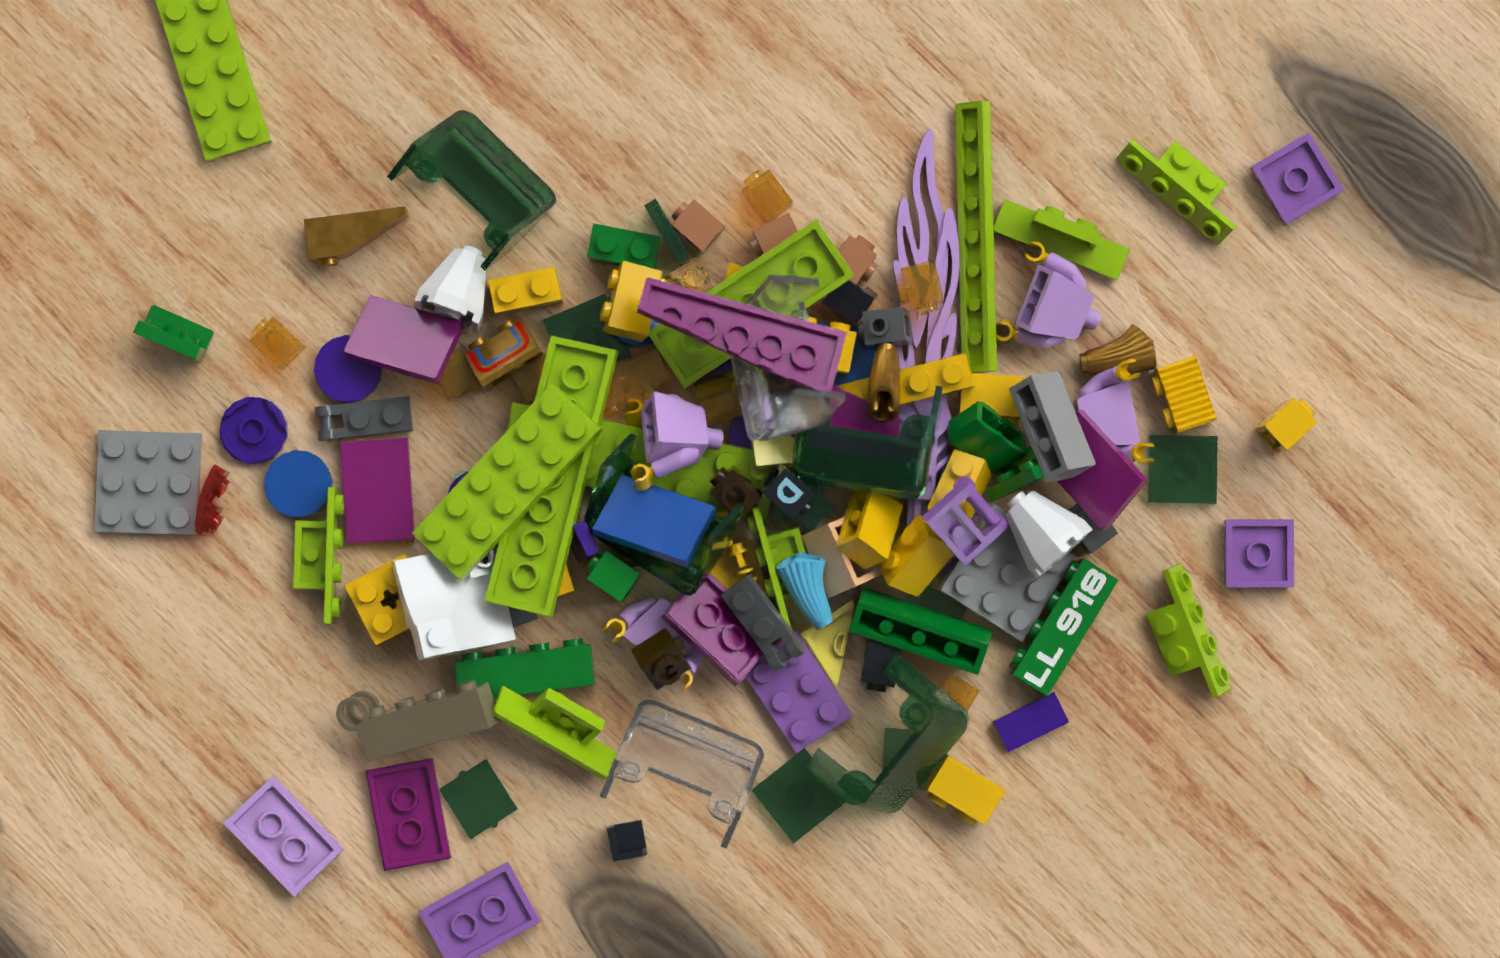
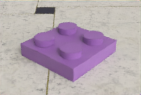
M1309 132L1249 168L1284 226L1344 190Z
M1294 519L1224 520V587H1294Z

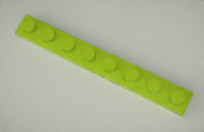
M980 100L955 104L961 354H967L972 373L997 372L990 101Z

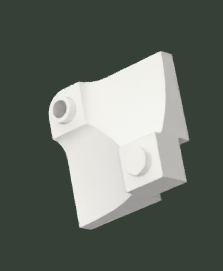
M496 547L487 554V564L480 562L463 581L459 580L433 553L392 562L407 629H411L418 661L516 640L509 608L484 601L497 552Z

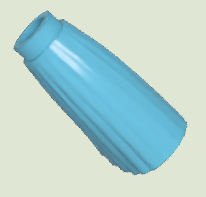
M799 552L781 561L775 569L799 610L814 625L815 629H820L833 621L823 584L826 560L819 556Z

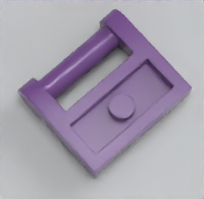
M968 476L958 479L953 489L922 516L926 523L965 566L1003 533L1008 526V521L1000 513H996L977 492L975 483ZM965 499L986 522L985 527L981 531L959 507Z

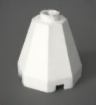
M467 245L463 249L455 248L419 288L414 300L415 308L420 310L426 308L431 313L462 321L463 331L465 332L468 326H472V332H479L483 322L487 260L482 257L483 253L477 248Z
M1021 491L1007 504L1010 510L1005 516L1026 566L1036 578L1048 571L1053 563L1062 559L1093 530L1084 519L1035 491L1027 495Z

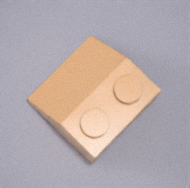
M844 517L801 536L809 554L826 560L823 584L828 598L882 575L878 564L864 570L836 548Z

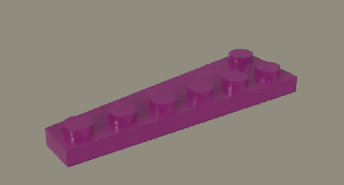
M649 277L646 278L637 313L814 394L827 399L830 397L847 332Z

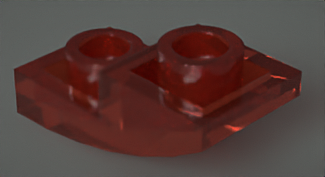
M214 464L202 487L197 504L195 533L200 536L206 537L209 532L214 534L224 518L220 515L224 508L215 503L213 499L215 496L220 498L228 488L230 480L226 478L230 472L217 464Z

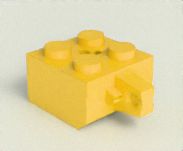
M403 554L344 585L376 646L382 645L410 630L407 629L401 600L398 599L396 601L398 607L395 609L392 605L386 606L384 602L388 598V591L392 594H399L392 562L410 558L408 554Z

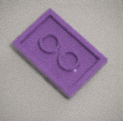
M795 631L794 633L805 648L804 654L796 659L792 657L787 661V666L779 672L769 665L765 654H763L745 677L797 753L853 715L798 632ZM783 641L775 644L779 650L785 646Z
M509 861L419 911L421 918L444 958H477L542 921Z

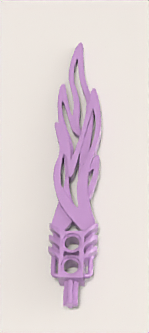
M931 129L926 132L920 144L912 182V192L920 228L919 250L913 235L906 197H903L900 202L897 217L898 261L894 260L893 271L900 299V307L910 311L913 345H908L906 364L903 358L902 346L897 347L900 370L915 366L914 348L917 349L920 344L928 312L925 363L941 359L942 340L947 336L949 337L943 359L951 357L956 336L957 316L955 313L951 314L949 319L948 316L958 284L959 241L953 210L948 208L944 216L938 197L934 173L933 132ZM924 159L926 162L928 193L939 233L937 255L932 276L928 263V222L920 193V172ZM903 228H905L917 272L929 284L921 312L917 286L905 252ZM950 250L952 263L951 281L943 306L948 270V252ZM945 394L900 405L898 417L912 423L919 414L934 431H925L921 439L929 447L928 455L924 458L912 457L901 479V488L897 487L896 491L893 492L894 494H900V501H907L906 527L910 525L917 515L923 516L927 513L928 502H930L936 490V474L941 470V479L953 453L952 451L948 454V446L951 444L948 438L949 421L953 418L951 417ZM915 474L923 475L928 482L927 488L922 492L911 490L908 484L911 476Z

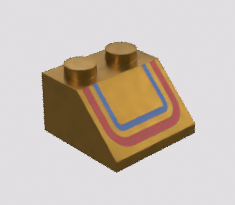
M512 318L497 328L499 334L489 340L483 336L468 345L470 351L464 354L485 390H491L545 357L522 319L516 323L515 319Z

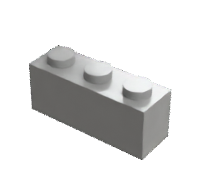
M1059 371L1030 375L1009 388L1046 483L1074 478L1096 465Z

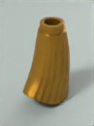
M1131 324L1126 332L1116 340L1087 350L1086 353L1079 354L1082 374H1097L1118 366L1122 361L1129 359L1136 360L1128 365L1127 370L1129 373L1157 368L1154 340L1134 324Z
M882 343L877 346L872 363L868 387L867 415L873 420L887 422L895 420L899 415L901 377L897 346L891 343Z

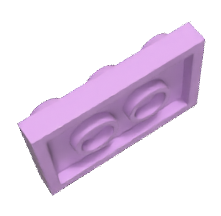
M272 776L223 823L293 897L302 891L344 850V847L275 776Z

